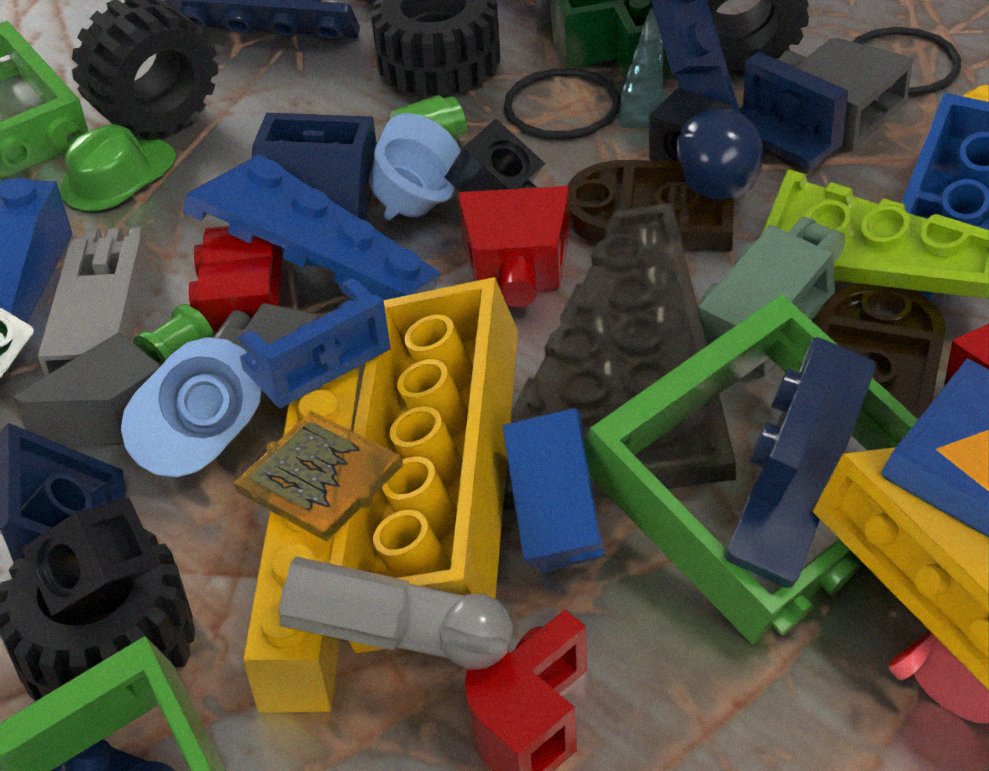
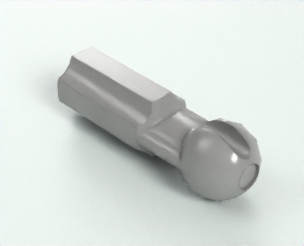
M297 556L290 564L287 579L282 590L278 613L280 614V626L394 650L397 647L450 659L452 663L467 670L486 669L498 663L509 651L514 627L510 615L501 602L484 593L466 594L463 596L409 584L408 580Z

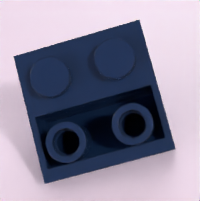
M266 112L252 145V158L261 154L267 159L277 162L285 171L311 188L323 192L328 199L357 218L364 220L373 194L369 187V171L374 160V150L377 145L373 117Z

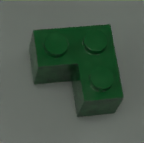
M553 0L554 42L566 68L575 66L590 67L598 62L616 60L628 87L637 85L651 86L660 81L677 79L676 74H672L651 0Z

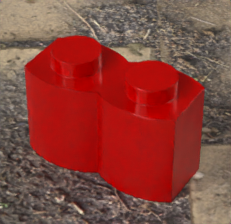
M229 226L205 229L203 244L194 246V266L198 281H190L188 293L190 306L198 310L205 317L213 332H217L234 310L242 311L252 319L263 303L280 307V287L283 276V256L280 246L258 236H255L254 240L248 243L229 234Z

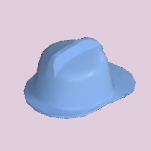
M403 113L393 116L383 129L374 150V160L369 171V187L376 198L386 206L383 218L388 221L398 213L412 218L422 217L429 213L438 203L447 202L454 193L455 187L444 177L459 155L460 148L450 133L435 121L421 115Z
M205 337L187 342L171 354L156 372L134 393L123 412L121 434L125 450L138 466L154 475L173 478L197 473L214 461L242 431L258 408L261 397V388L242 369L240 356L247 353L245 349L227 339Z

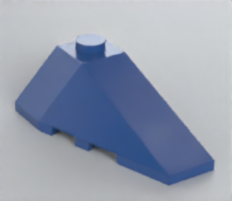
M943 93L902 200L907 213L926 219L933 214H938L989 230V102ZM914 290L920 293L921 295L925 296L931 302L938 294L934 292Z
M17 178L3 179L0 182V307L28 323L73 234L57 181Z

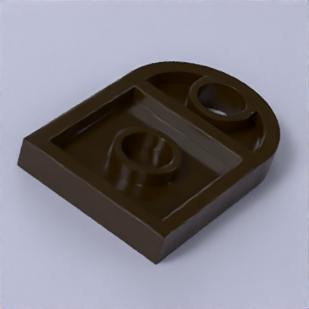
M605 161L583 169L567 185L569 226L577 235L592 243L609 247L732 251L734 198L711 199L693 192L686 185L680 161ZM591 200L601 201L600 203L594 204L585 203L586 201Z
M858 284L844 288L832 295L822 306L816 325L838 346L873 360L876 363L873 378L911 414L919 419L932 403L946 328L944 318L939 309L925 296L909 289ZM885 309L895 312L896 315L884 316L873 311Z

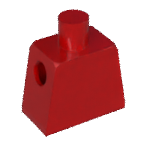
M568 186L459 192L463 244L474 281L495 277L506 304L516 308L531 304L536 297V292L554 291L561 286L570 238Z

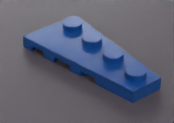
M261 154L186 194L183 213L200 221L208 213L229 223V234L248 243H251L255 236H258L284 248L283 259L303 268L306 265L328 268L334 271L333 281L338 284L353 278L372 295L377 294L382 300L435 290L441 272L423 261L415 252L403 248L374 229L369 222L357 218L328 199L323 192L311 188L285 171L280 164L267 159Z

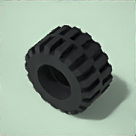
M112 0L106 3L108 10L103 14L97 10L89 18L93 21L92 25L88 30L82 28L77 37L82 42L81 46L73 48L72 60L78 66L72 69L73 80L80 85L77 90L110 123L128 128L135 138L140 135L144 140H154L158 132L163 137L174 134L175 127L178 125L185 128L192 122L190 117L196 111L201 113L205 108L206 104L203 101L206 95L213 94L216 86L211 82V79L218 75V64L212 60L217 55L215 46L208 41L210 36L165 0H125L124 3L119 0ZM157 53L150 69L142 77L135 80L141 65L149 57Z
M376 0L374 2L371 21L377 67L380 76H383L384 81L390 86H398L399 91L405 93L415 92L419 96H445L453 92L461 93L470 90L471 86L482 84L487 81L486 76H491L496 72L497 64L500 63L501 59L496 0Z
M708 0L729 76L732 71H740L741 76H744L745 61L758 51L775 59L780 58L785 51L790 50V45H799L804 37L801 28L808 26V0H761L750 10L739 14L717 12V9L727 0Z
M144 529L159 560V566L105 598L51 616L27 560L17 559L9 568L12 579L0 583V636L21 683L24 684L28 695L35 702L144 636L157 647L174 667H185L191 655L188 644L194 642L195 639L193 615L173 554L165 543L158 544L155 534ZM113 612L101 620L81 625L95 616Z

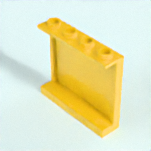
M896 447L843 453L812 512L989 690V537L885 479L881 472Z

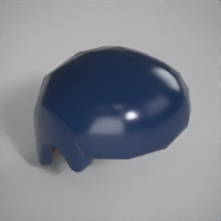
M708 109L690 118L681 128V135L677 138V159L682 166L686 185L693 192L711 199L736 198L752 189L763 166V140L756 124L735 109Z

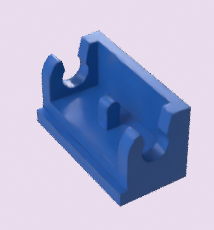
M350 278L340 283L339 288L351 300L340 304L338 309L321 318L298 327L292 333L270 344H267L253 330H248L239 335L238 340L244 348L249 350V352L240 356L242 369L280 409L391 349L384 300L377 294L372 295L357 280Z
M572 408L502 425L524 561L540 572L547 573L556 571L557 568L590 562L604 557L603 537L599 530L583 439V423L579 410Z

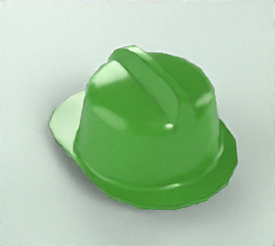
M117 124L105 125L87 131L78 136L68 147L65 157L68 173L63 178L60 187L62 199L72 209L83 212L103 211L117 206L173 167L176 160L174 148L162 140L135 138L128 128Z

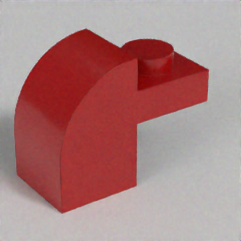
M563 610L545 626H537L529 630L520 639L515 650L511 653L508 651L498 663L486 669L466 671L465 689L472 741L478 755L492 771H554L577 751L575 706L561 696L560 693L588 671L586 626L567 610Z

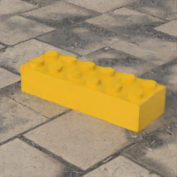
M495 277L384 300L391 349L365 363L351 440L360 451L349 452L330 564L408 580L409 584L463 596L466 594L484 593L494 599L496 598L507 470V451L502 425L511 423L518 330ZM348 641L355 653L385 649Z

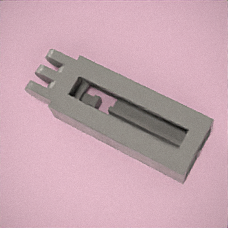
M131 227L128 236L123 235L121 228H109L105 238H102L99 229H87L84 239H70L38 353L44 377L118 332L128 340H132L148 268L145 253L146 234L144 227Z

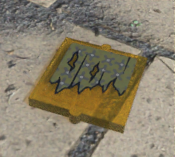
M310 411L278 442L272 441L266 446L267 452L234 482L237 493L327 542L360 508H369L373 504L372 496L403 466L400 455Z

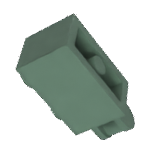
M808 217L801 218L789 232L770 224L754 243H748L743 247L736 259L735 265L719 284H712L703 294L699 303L698 313L704 345L708 346L780 294H783L812 320L824 303L835 293L834 263L843 250L845 235L837 230H831ZM769 358L753 370L765 376L775 363Z

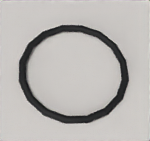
M906 27L875 29L857 36L852 41L861 44L878 36L899 34L918 36L934 41L946 49L954 60L953 70L944 79L933 84L909 88L908 96L934 92L948 86L960 74L962 58L954 45L937 34L921 29Z
M553 68L535 72L517 81L506 94L504 111L510 122L525 133L543 138L570 139L591 134L608 125L619 112L620 94L612 82L597 73L578 68ZM552 76H579L594 80L606 87L613 98L612 108L604 118L590 126L569 131H550L529 126L516 117L511 106L513 97L522 87L538 79Z

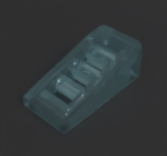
M650 8L648 17L645 20L621 93L619 126L622 128H649V115L663 100V41L653 8Z

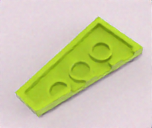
M790 169L787 170L763 232L770 224L789 232L801 218L808 217L820 225L843 233L845 235V244L839 258L834 263V281L989 299V230L938 214H933L926 219L907 213L905 204L885 198L877 204L855 197L852 188L830 182L825 188L807 182L806 174Z

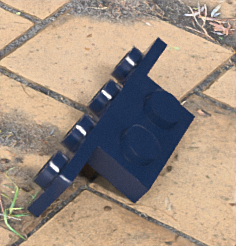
M165 0L202 29L207 26L228 28L239 33H247L250 30L272 31L282 36H294L296 33L313 34L330 40H338L342 37L357 38L360 32V25L352 7L346 3L321 2L322 0Z
M651 0L672 74H676L679 88L734 106V109L740 112L708 0Z
M815 337L808 346L799 371L787 368L771 404L772 408L782 411L778 424L776 426L765 422L748 461L760 468L725 553V558L728 562L784 587L791 588L795 585L820 521L812 511L842 454L845 453L876 369V363L873 360L822 338Z

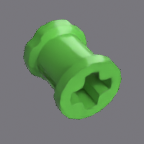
M180 304L174 308L171 313L172 318L152 333L142 331L133 339V344L160 366L171 354L187 342L205 337L213 338V330L208 321L198 310L188 304Z

